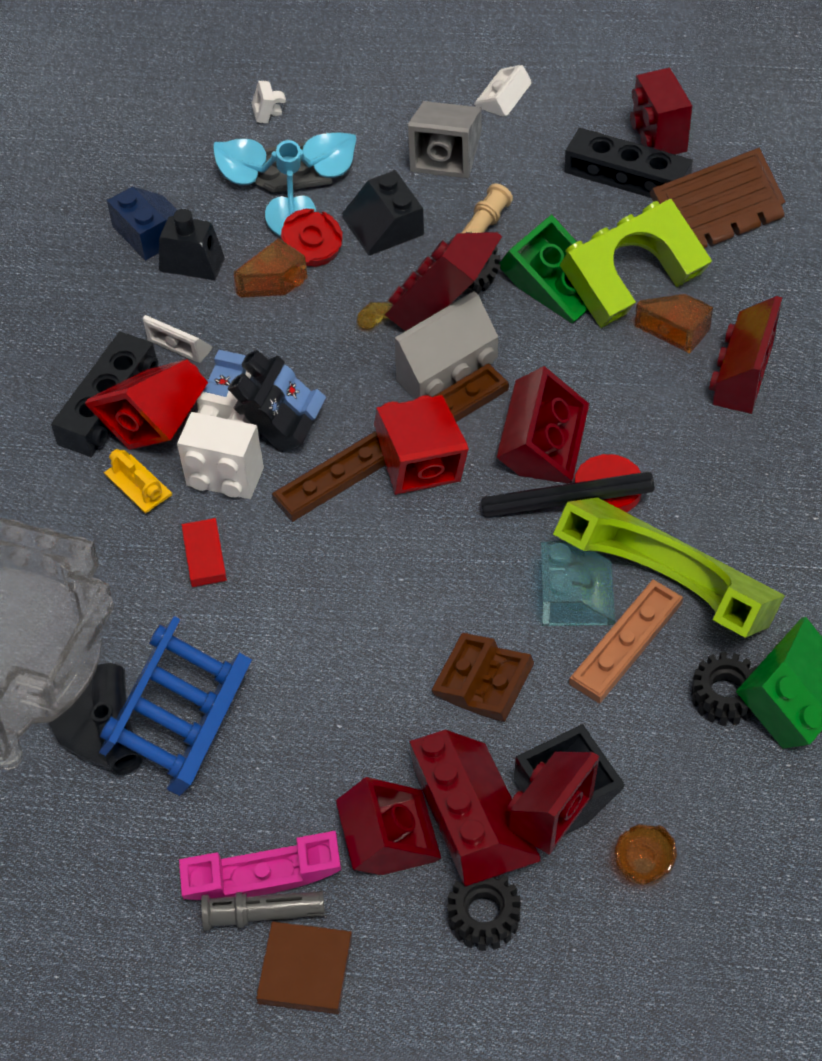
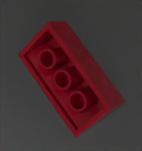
M498 232L457 233L448 243L442 240L432 252V258L426 256L416 269V272L412 271L403 284L397 286L387 300L391 305L385 316L407 331L448 307L476 280L502 238V235Z
M442 730L409 741L414 773L464 886L541 861L534 845L509 830L510 813L507 811V808L512 798L485 743L449 730Z

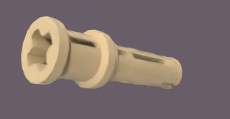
M493 183L487 190V196L483 201H479L475 205L474 216L461 233H484L489 226L496 224L500 219L501 211L504 207L510 206L513 201L511 192L501 184Z

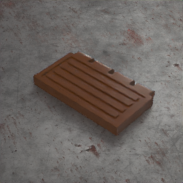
M760 147L655 187L649 192L653 202L658 201L661 204L670 198L672 199L704 249L708 246L707 242L710 246L733 238L734 233L737 236L760 227L761 223L766 225L784 218L785 215L782 205L786 201Z

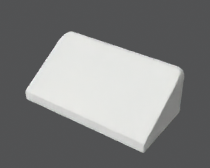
M518 65L500 69L476 100L475 106L482 107V110L500 116H508L532 83L524 66Z
M147 315L143 317L147 340L199 363L212 350L211 345L193 335Z

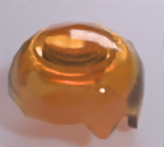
M637 824L631 827L619 837L614 849L616 868L629 882L637 885L649 886L659 883L671 874L677 860L675 840L661 825Z

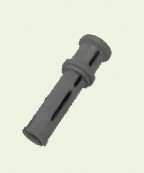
M323 891L247 897V893L236 892L235 896L210 898L208 894L201 897L203 931H210L214 926L236 925L240 929L249 926V922L325 917Z

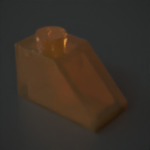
M279 238L233 272L236 293L241 298L286 295L308 278L305 255Z
M686 294L640 300L636 305L635 327L691 353L711 328L713 307Z

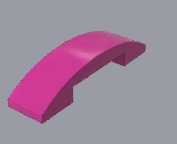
M336 831L296 838L297 845L224 859H221L218 852L179 859L182 897L189 900H201L202 895L208 894L210 898L235 896L236 892L247 893V897L260 896L294 889L324 879L341 871Z

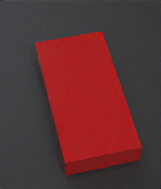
M216 518L181 524L192 587L227 581Z

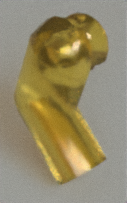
M371 302L366 305L357 315L359 326L370 329L375 327L384 318H388L385 316V313L391 303Z

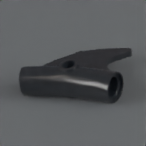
M103 663L93 667L92 677L79 699L71 704H62L47 693H43L40 696L47 722L63 748L86 761L111 770L114 775L131 773L142 764V755L116 742L106 756L99 753L105 741L99 737L110 717L117 719L127 700L125 669L122 666L113 663ZM129 717L124 728L134 733Z

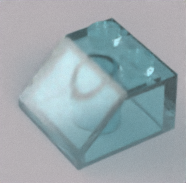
M566 541L541 542L542 626L615 625L611 561L595 551H583Z

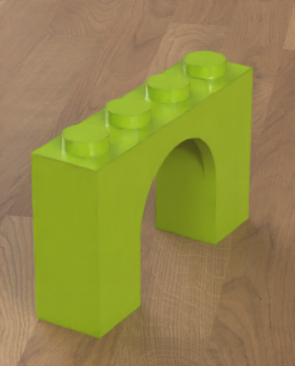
M670 198L661 204L658 201L649 204L642 210V214L636 217L633 214L624 217L617 223V227L611 230L607 227L599 230L591 237L592 240L584 244L582 241L572 244L566 249V256L560 266L599 327L603 328L625 316L636 303L616 272L613 261L616 249L623 246H639L650 251L658 258L676 287L701 275L711 264L712 260Z

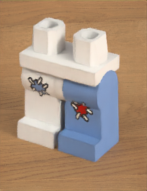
M218 350L214 358L215 367L208 379V384L197 399V413L251 424L244 414L240 415L233 409L238 400L228 390L231 381L236 376L244 373L250 379L251 374L241 365L246 355Z

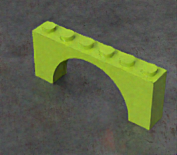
M598 497L567 502L553 535L583 551H599L620 556L672 578L698 594L714 609L713 621L745 638L770 627L785 597L784 594Z

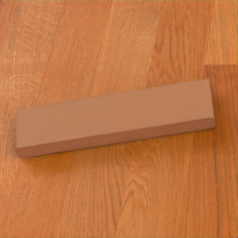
M653 579L572 674L569 685L600 704L682 605L683 597Z

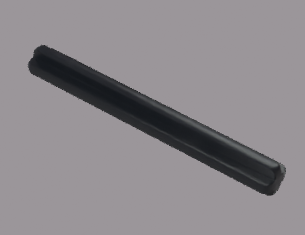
M643 472L485 496L481 499V507L484 516L490 517L563 506L567 502L597 497L603 500L649 493L654 491L655 486L652 473Z

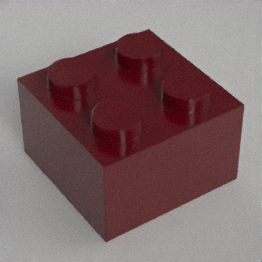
M671 68L636 75L635 88L632 89L634 107L633 112L630 113V122L634 130L637 129L642 145L675 155L687 152L693 105Z

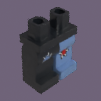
M256 350L247 354L241 363L242 367L251 374L250 379L244 373L240 374L231 381L228 390L238 400L233 409L240 415L244 414L251 424L257 425L258 431L280 452H284L302 445L313 424L312 420L316 418L326 396L318 389L312 391L296 378L292 369L284 365L285 361L279 356L268 359Z

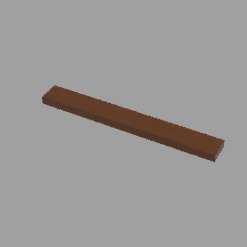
M488 363L434 396L443 395L457 422L509 390V382ZM376 431L273 492V501L294 522L384 467L386 463Z

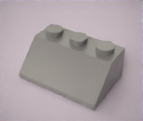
M475 291L395 337L396 381L414 399L424 395L433 397L484 365L492 364L498 358V335L479 295Z

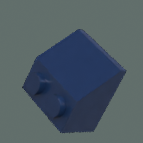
M133 186L108 199L107 204L113 228L145 261L159 254L160 235L168 217L173 216L177 209L163 195Z

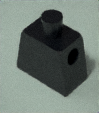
M188 209L177 210L173 216L168 217L160 235L159 272L216 280L225 257L213 225L209 221L193 219L192 212Z

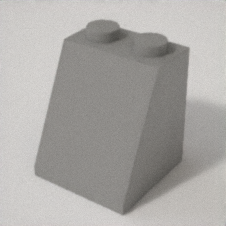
M423 101L408 124L410 172L469 178L482 132V107Z

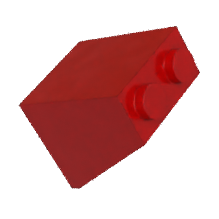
M185 359L147 369L88 398L85 404L128 449H134L170 441L205 389L208 381L201 375L199 369L194 364Z
M424 395L412 401L402 403L388 402L381 407H376L374 426L395 495L461 482L469 448L443 395L433 397Z

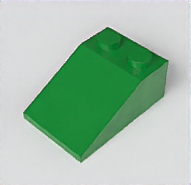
M551 214L513 246L499 262L500 269L518 289L565 320L573 323L588 308L562 270L560 264L566 256V249L577 241Z
M802 617L736 690L737 694L782 749L810 745L822 731V636L807 617Z

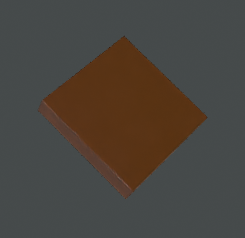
M272 921L256 997L257 1003L339 1014L353 938L352 931Z

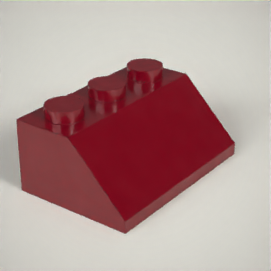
M775 296L739 311L736 323H729L725 337V343H729L728 348L721 347L717 366L721 367L720 372H713L709 390L715 391L713 405L749 414L753 413L774 344L782 297Z
M545 366L517 379L496 458L522 477L567 484L573 482L590 403Z

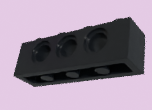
M579 127L565 150L564 173L651 198L649 192L653 188L691 174L693 159Z
M119 331L52 421L51 427L58 446L92 458L97 449L105 444L110 429L86 406L85 402L88 398L147 369L158 367V359L152 342Z

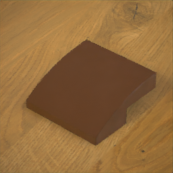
M462 632L436 680L432 692L437 697L455 706L481 716L505 722L534 665L531 654L498 648L493 638Z

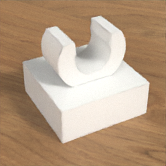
M258 80L252 100V107L256 121L258 123H268L270 115H282L281 106L275 103H285L286 99L283 92H272L270 82Z

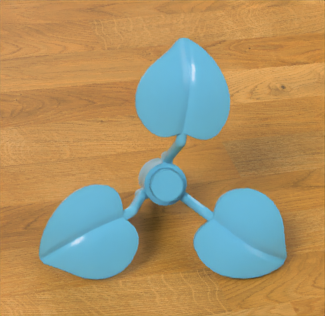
M349 133L320 134L310 138L303 146V150L300 149L296 142L285 140L278 144L276 151L272 152V157L267 162L265 149L255 140L235 139L226 142H214V157L224 177L237 185L253 184L258 177V172L265 173L276 161L277 169L287 175L288 198L276 197L271 200L265 210V219L272 232L281 237L283 224L292 213L306 208L315 209L314 212H316V207L309 197H293V174L299 170L301 161L307 167L314 166L316 173L322 177L336 178L342 176L349 170L352 164L356 135Z

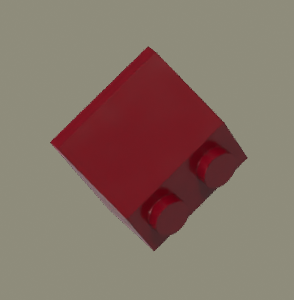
M554 752L547 763L540 762L530 777L531 784L524 793L518 791L507 808V811L510 813L509 830L550 855L592 798L600 756L593 752Z
M365 777L336 799L353 870L385 875L434 863L441 859L422 790Z

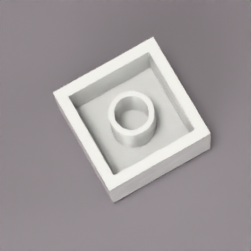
M191 412L177 442L186 486L200 491L209 490L223 493L229 497L251 499L264 469L257 425Z

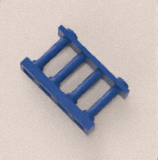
M173 616L166 627L159 624L151 637L149 644L154 646L117 719L110 717L99 736L105 740L99 753L106 756L116 742L168 769L167 774L172 776L166 789L180 796L192 784L252 659L239 652L230 663L227 661L219 662L173 636L181 620ZM167 649L214 675V680L219 682L215 692L209 691L205 693L157 666L164 650ZM149 679L200 707L199 711L204 713L199 724L196 722L190 724L141 697ZM134 710L184 738L183 742L188 744L184 754L178 753L175 756L125 729L124 727L132 711Z

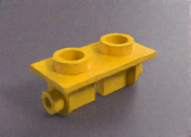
M119 449L111 452L109 456L111 468L106 470L104 475L145 514L173 495L133 455H129L127 451Z

